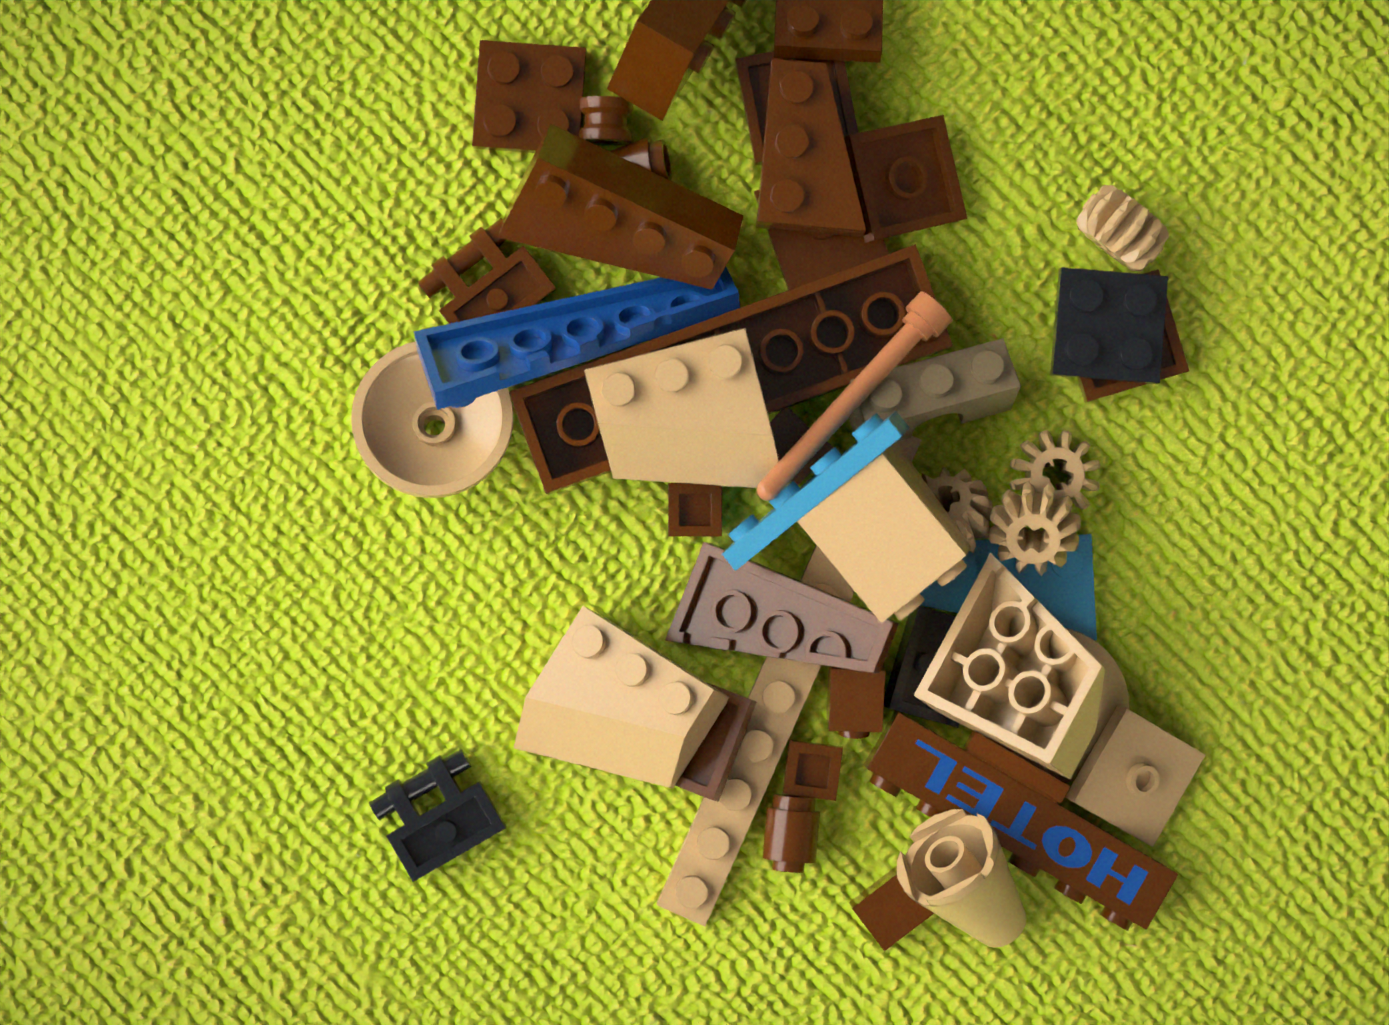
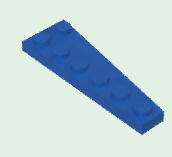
M725 267L713 289L660 277L414 331L416 349L436 409L439 410L447 407L461 408L472 404L477 397L740 308L739 292L727 267Z

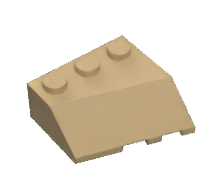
M745 328L584 370L614 479L757 488L759 482L779 462Z

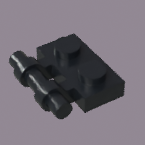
M462 749L446 758H443L441 755L426 763L427 769L403 783L400 779H397L385 786L386 793L369 802L373 813L379 821L397 811L403 821V826L392 831L386 837L412 882L507 827L481 781L463 791L458 786L455 777L472 767ZM439 787L446 801L420 815L413 801Z

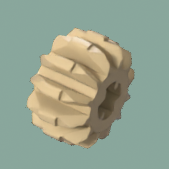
M1103 185L1096 194H1092L1084 204L1083 210L1076 220L1079 230L1088 239L1094 242L1097 247L1106 252L1111 258H1114L1131 271L1141 272L1150 262L1152 263L1163 250L1162 246L1169 237L1167 227L1134 198H1131L1125 192L1118 190L1112 185Z
M1048 430L1039 433V443L1042 451L1032 442L1026 440L1020 447L1031 460L1029 462L1022 459L1011 460L1010 467L1014 470L1024 471L1025 478L1011 481L1010 488L1011 490L1023 489V485L1029 481L1033 485L1035 493H1042L1043 489L1050 484V479L1042 476L1044 466H1054L1053 460L1060 462V472L1067 474V480L1065 483L1055 485L1057 490H1054L1053 499L1069 495L1073 504L1084 510L1090 504L1087 498L1080 492V489L1098 491L1100 483L1096 480L1086 479L1085 472L1099 469L1100 463L1098 460H1090L1082 463L1080 460L1090 448V444L1086 441L1077 444L1072 451L1069 450L1072 440L1071 432L1062 431L1055 448L1050 432Z
M944 466L939 474L940 477L935 479L922 473L923 480L970 544L969 551L974 553L976 547L974 538H989V521H991L990 516L993 504L988 499L986 486L981 480L972 481L971 475L965 468L954 477L950 476V472Z
M1028 481L1023 485L1022 496L1008 489L1003 494V505H995L992 508L990 520L995 525L990 527L989 540L993 544L1000 545L997 553L1000 562L1014 557L1017 558L1015 569L1018 573L1026 569L1027 563L1035 564V569L1041 576L1047 570V561L1062 568L1067 561L1066 552H1075L1078 548L1079 536L1075 532L1081 527V517L1078 513L1070 512L1073 501L1069 495L1053 499L1055 488L1051 483L1043 489L1042 493H1035L1033 485Z

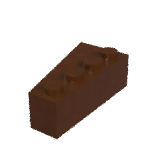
M550 124L509 203L497 237L713 289L735 251L744 215Z

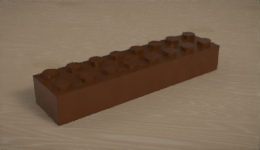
M916 244L510 391V397L545 493L549 495L611 472L584 371L586 369L745 328L767 415L849 386L850 380L855 379L905 325L902 319L908 314L906 307L920 291L927 293L936 300ZM947 328L938 337L932 335L927 341L921 339L896 367L910 364L951 348L953 345Z

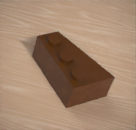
M650 0L634 25L607 89L663 121L692 72L694 71L699 74L706 64L715 46L711 43L712 39L715 37L721 41L736 15V12L731 9L735 4L742 8L747 0Z
M783 59L771 60L756 228L863 237L866 232L826 63Z

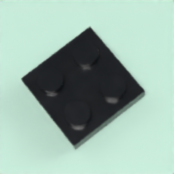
M1061 267L1058 272L1050 376L1159 384L1168 276Z

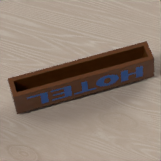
M896 710L864 763V766L873 772L869 782L895 797L898 796L901 789L917 797L920 800L915 808L930 818L952 809H963L967 815L977 816L978 813L984 816L996 831L1001 847L1012 852L1008 860L1009 863L1035 878L1041 869L1059 879L1054 889L1080 904L1088 896L1104 905L1105 907L1100 915L1127 931L1132 923L1147 930L1178 876V873L1063 806L1049 800Z

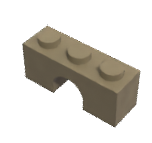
M1002 338L894 368L849 417L853 431H855L876 413L884 421L897 411L910 427L897 440L901 441L911 438L913 431L920 424L941 415L957 413L962 424L1012 409L1021 385Z

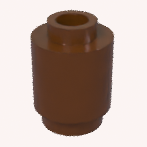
M773 794L772 807H767L762 856L764 859L773 860L772 870L804 873L805 863H816L820 812L815 811L816 798Z

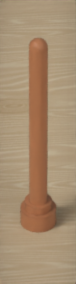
M920 291L906 307L908 314L902 319L905 325L759 482L757 494L762 500H773L921 339L927 341L932 335L938 337L947 328L953 319L941 304L923 291Z

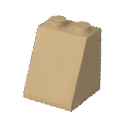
M897 442L893 443L797 521L881 623L892 614H895L899 620H902L924 602L925 599L920 594L921 591L935 580L942 587L945 586L967 567L962 559L967 555L971 547Z

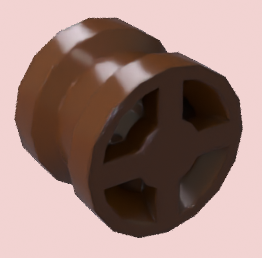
M587 96L580 98V111L585 115L584 127L579 130L580 138L594 145L604 146L632 143V132L627 127V116L633 111L632 103L617 96Z

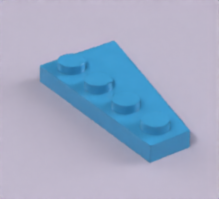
M897 411L884 421L877 413L874 414L852 433L853 437L857 440L855 444L842 454L836 447L831 449L810 467L815 476L801 487L793 480L773 500L769 501L774 507L760 520L754 514H751L728 533L734 542L722 553L723 557L735 571L900 439L910 427Z
M1092 534L1078 535V548L1075 552H1066L1067 561L1062 568L1047 561V570L1042 576L1035 569V564L1027 563L1026 569L1018 573L1015 569L1017 558L1014 557L1001 561L1009 572L1065 628L1079 631L1097 640ZM989 539L975 540L976 547L974 553L968 551L967 555L962 559L967 567L945 586L942 587L935 580L921 591L920 594L925 600L920 606L958 613L989 554H993L1000 561V558L997 556L1000 545L991 543Z

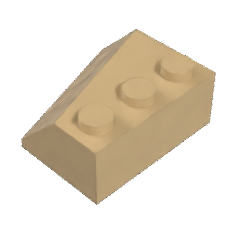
M990 553L914 696L936 712L1071 779L1096 732L1105 668Z
M582 606L525 697L513 748L673 789L723 710L729 697L606 617Z

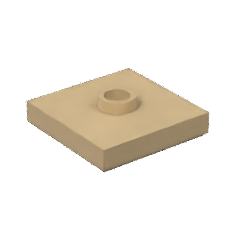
M1118 704L1065 797L1153 847L1205 754Z

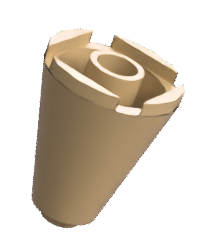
M952 809L936 814L919 825L909 836L913 843L906 855L900 851L897 859V879L906 894L918 904L989 947H1003L1017 939L1026 925V913L996 831L986 818L978 813L977 816L967 815L963 809Z

